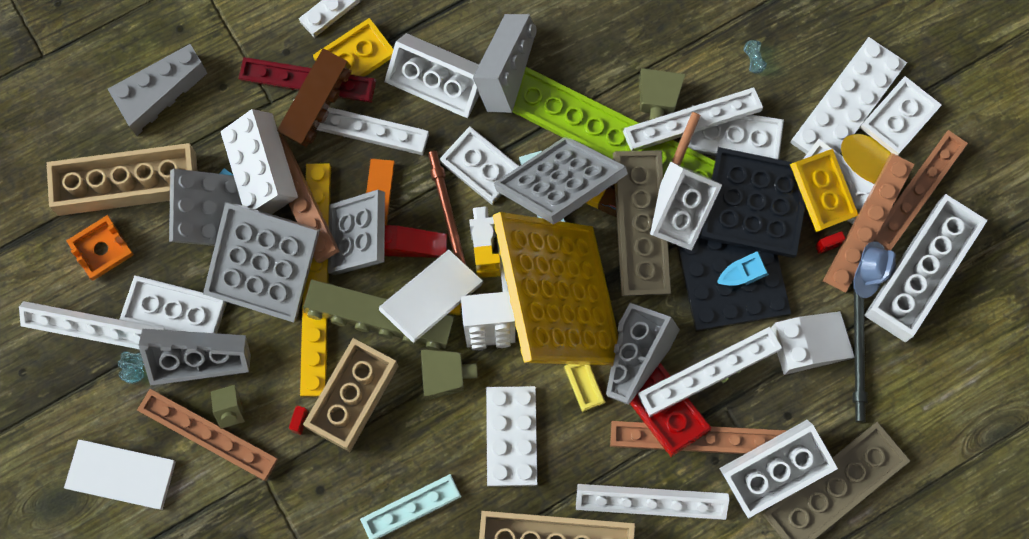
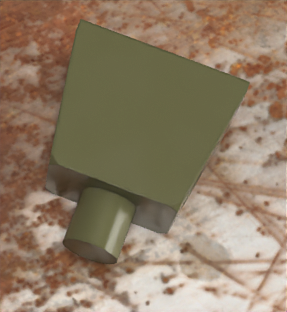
M641 68L639 75L640 111L650 113L649 120L674 113L685 74Z
M421 350L425 400L464 391L463 379L477 378L476 363L462 365L461 353Z

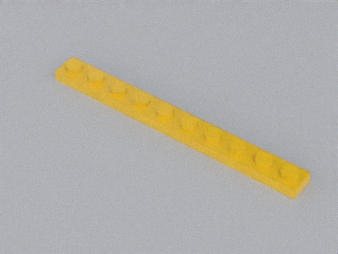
M330 163L306 164V182L329 228ZM313 257L303 294L301 397H319L326 386L328 319L315 320L309 318L307 313H304L303 306L311 279L328 284V259L318 263Z

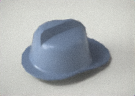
M873 241L868 243L862 253L854 277V289L859 297L868 298L878 290L880 284L889 280L896 270L895 252L885 250L879 242Z

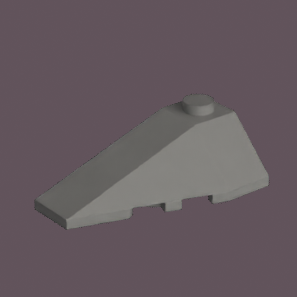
M629 303L618 326V342L614 348L615 359L610 370L606 392L608 397L628 405L668 353L680 330L672 317Z

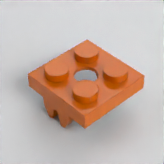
M108 215L66 240L72 249V254L77 258V262L84 268L92 281L134 255ZM101 242L106 243L108 251L104 255H97L94 250L95 246Z

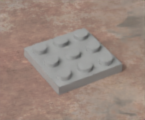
M182 169L170 170L169 242L215 246L225 202L229 201L241 205L234 176Z
M375 190L329 205V230L340 252L328 258V274L337 275L384 262V191Z

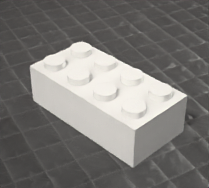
M251 109L221 131L242 206L273 214L298 198L272 113Z
M509 291L461 296L467 348L472 347V350H483L488 345L505 348L511 346V343H515V318L510 303Z
M805 420L719 469L744 513L750 518L838 468L814 425Z

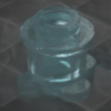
M121 353V360L118 361V366L122 368L119 372L121 380L127 383H136L143 379L144 371L142 370L143 359L141 353Z

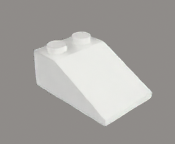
M670 162L660 184L650 234L692 251L722 185L704 175Z
M840 311L796 317L775 322L771 327L782 347L781 351L777 352L784 375L854 358Z

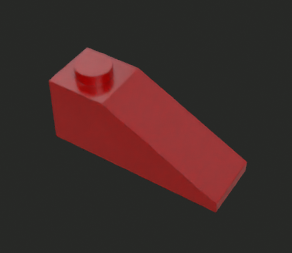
M385 225L384 256L439 258L447 250V234L403 226Z

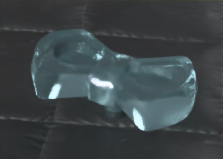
M757 40L748 41L743 48L744 52L749 56V71L752 73H761L767 66V63L761 57V42Z

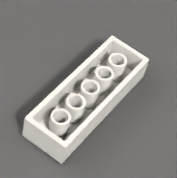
M945 194L929 214L896 265L893 275L885 282L864 316L904 342L911 339L987 220Z

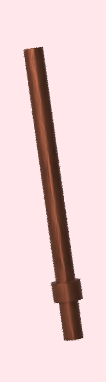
M431 151L428 153L432 167L430 173L432 180L436 183L453 254L466 265L444 180L446 178L445 171L440 165L437 151Z

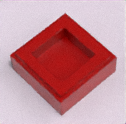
M841 231L820 239L815 247L818 253L822 254L840 247L846 238Z
M298 405L295 407L289 429L293 433L302 434L303 424L309 413L305 407Z

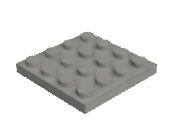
M563 137L496 181L494 186L497 192L554 225L612 184L617 183L628 173L626 166L575 140Z
M229 201L225 202L203 294L287 321H297L320 229Z

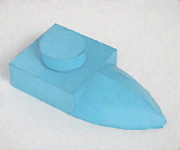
M757 251L729 265L722 272L717 282L727 286L744 283L747 285L769 274Z

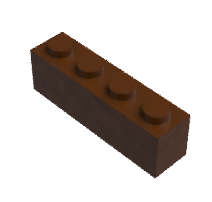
M323 48L277 131L306 148L308 144H312L317 136L316 130L319 124L324 123L329 114L327 110L330 104L335 103L339 97L341 84L346 82L351 75V65L349 62Z

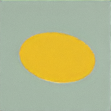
M863 134L849 135L844 138L841 144L842 156L848 166L861 178L875 184L892 153L872 137Z

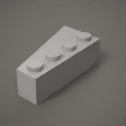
M530 14L504 15L473 76L487 112L512 113L534 37L536 36V26L533 24Z
M189 44L108 88V91L128 126L138 136L143 131L142 128L149 122L152 123L156 120L161 111L167 106L170 107L176 102L175 99L180 94L186 93L207 72L193 47Z
M142 329L138 346L150 386L249 372L251 354L246 335Z

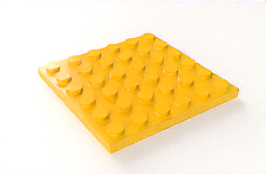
M505 212L494 214L495 232L498 238L500 255L502 257L505 279L508 285L510 303L514 313L515 327L518 332L524 363L613 366L615 359L614 348L618 342V332L593 226L562 221L553 225L543 218Z

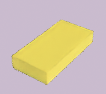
M568 364L564 366L582 412L605 404L590 365Z

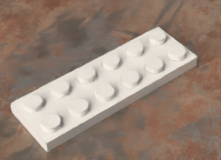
M868 37L790 143L807 154L817 140L820 139L840 154L844 138L857 132L907 62Z

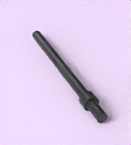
M854 289L855 392H853V403H855V422L864 423L866 422L865 404L868 403V393L865 392L864 298L859 297Z

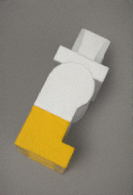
M487 207L473 208L474 219L469 221L471 240H473L477 276L479 278L501 276L499 253L492 254L495 238L493 217H488Z

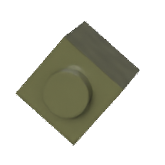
M235 385L211 391L213 414L220 429L245 422L242 400Z

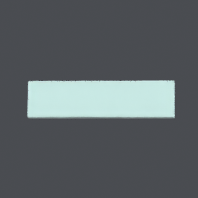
M451 474L360 520L369 539H379L461 498V495Z

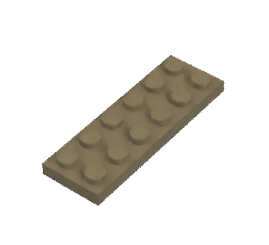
M615 151L613 153V160L626 166L628 173L615 183L622 296L671 294L668 242L650 234L660 184L663 179L662 151Z
M878 422L874 423L832 457L838 468L837 470L775 503L762 514L782 539H816L910 462Z

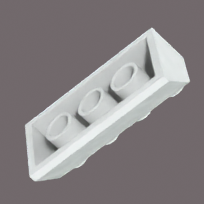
M407 33L396 41L384 82L466 118L469 117L480 95L473 80L479 64Z

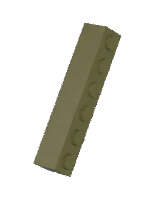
M311 279L303 306L304 313H307L309 318L321 320L322 318L330 319L331 323L338 326H345V324L353 325L356 330L361 332L376 331L379 332V336L392 339L393 336L403 338L402 341L411 345H416L417 342L426 344V348L434 351L446 348L454 318L446 315L413 343L379 311L380 305L388 299Z

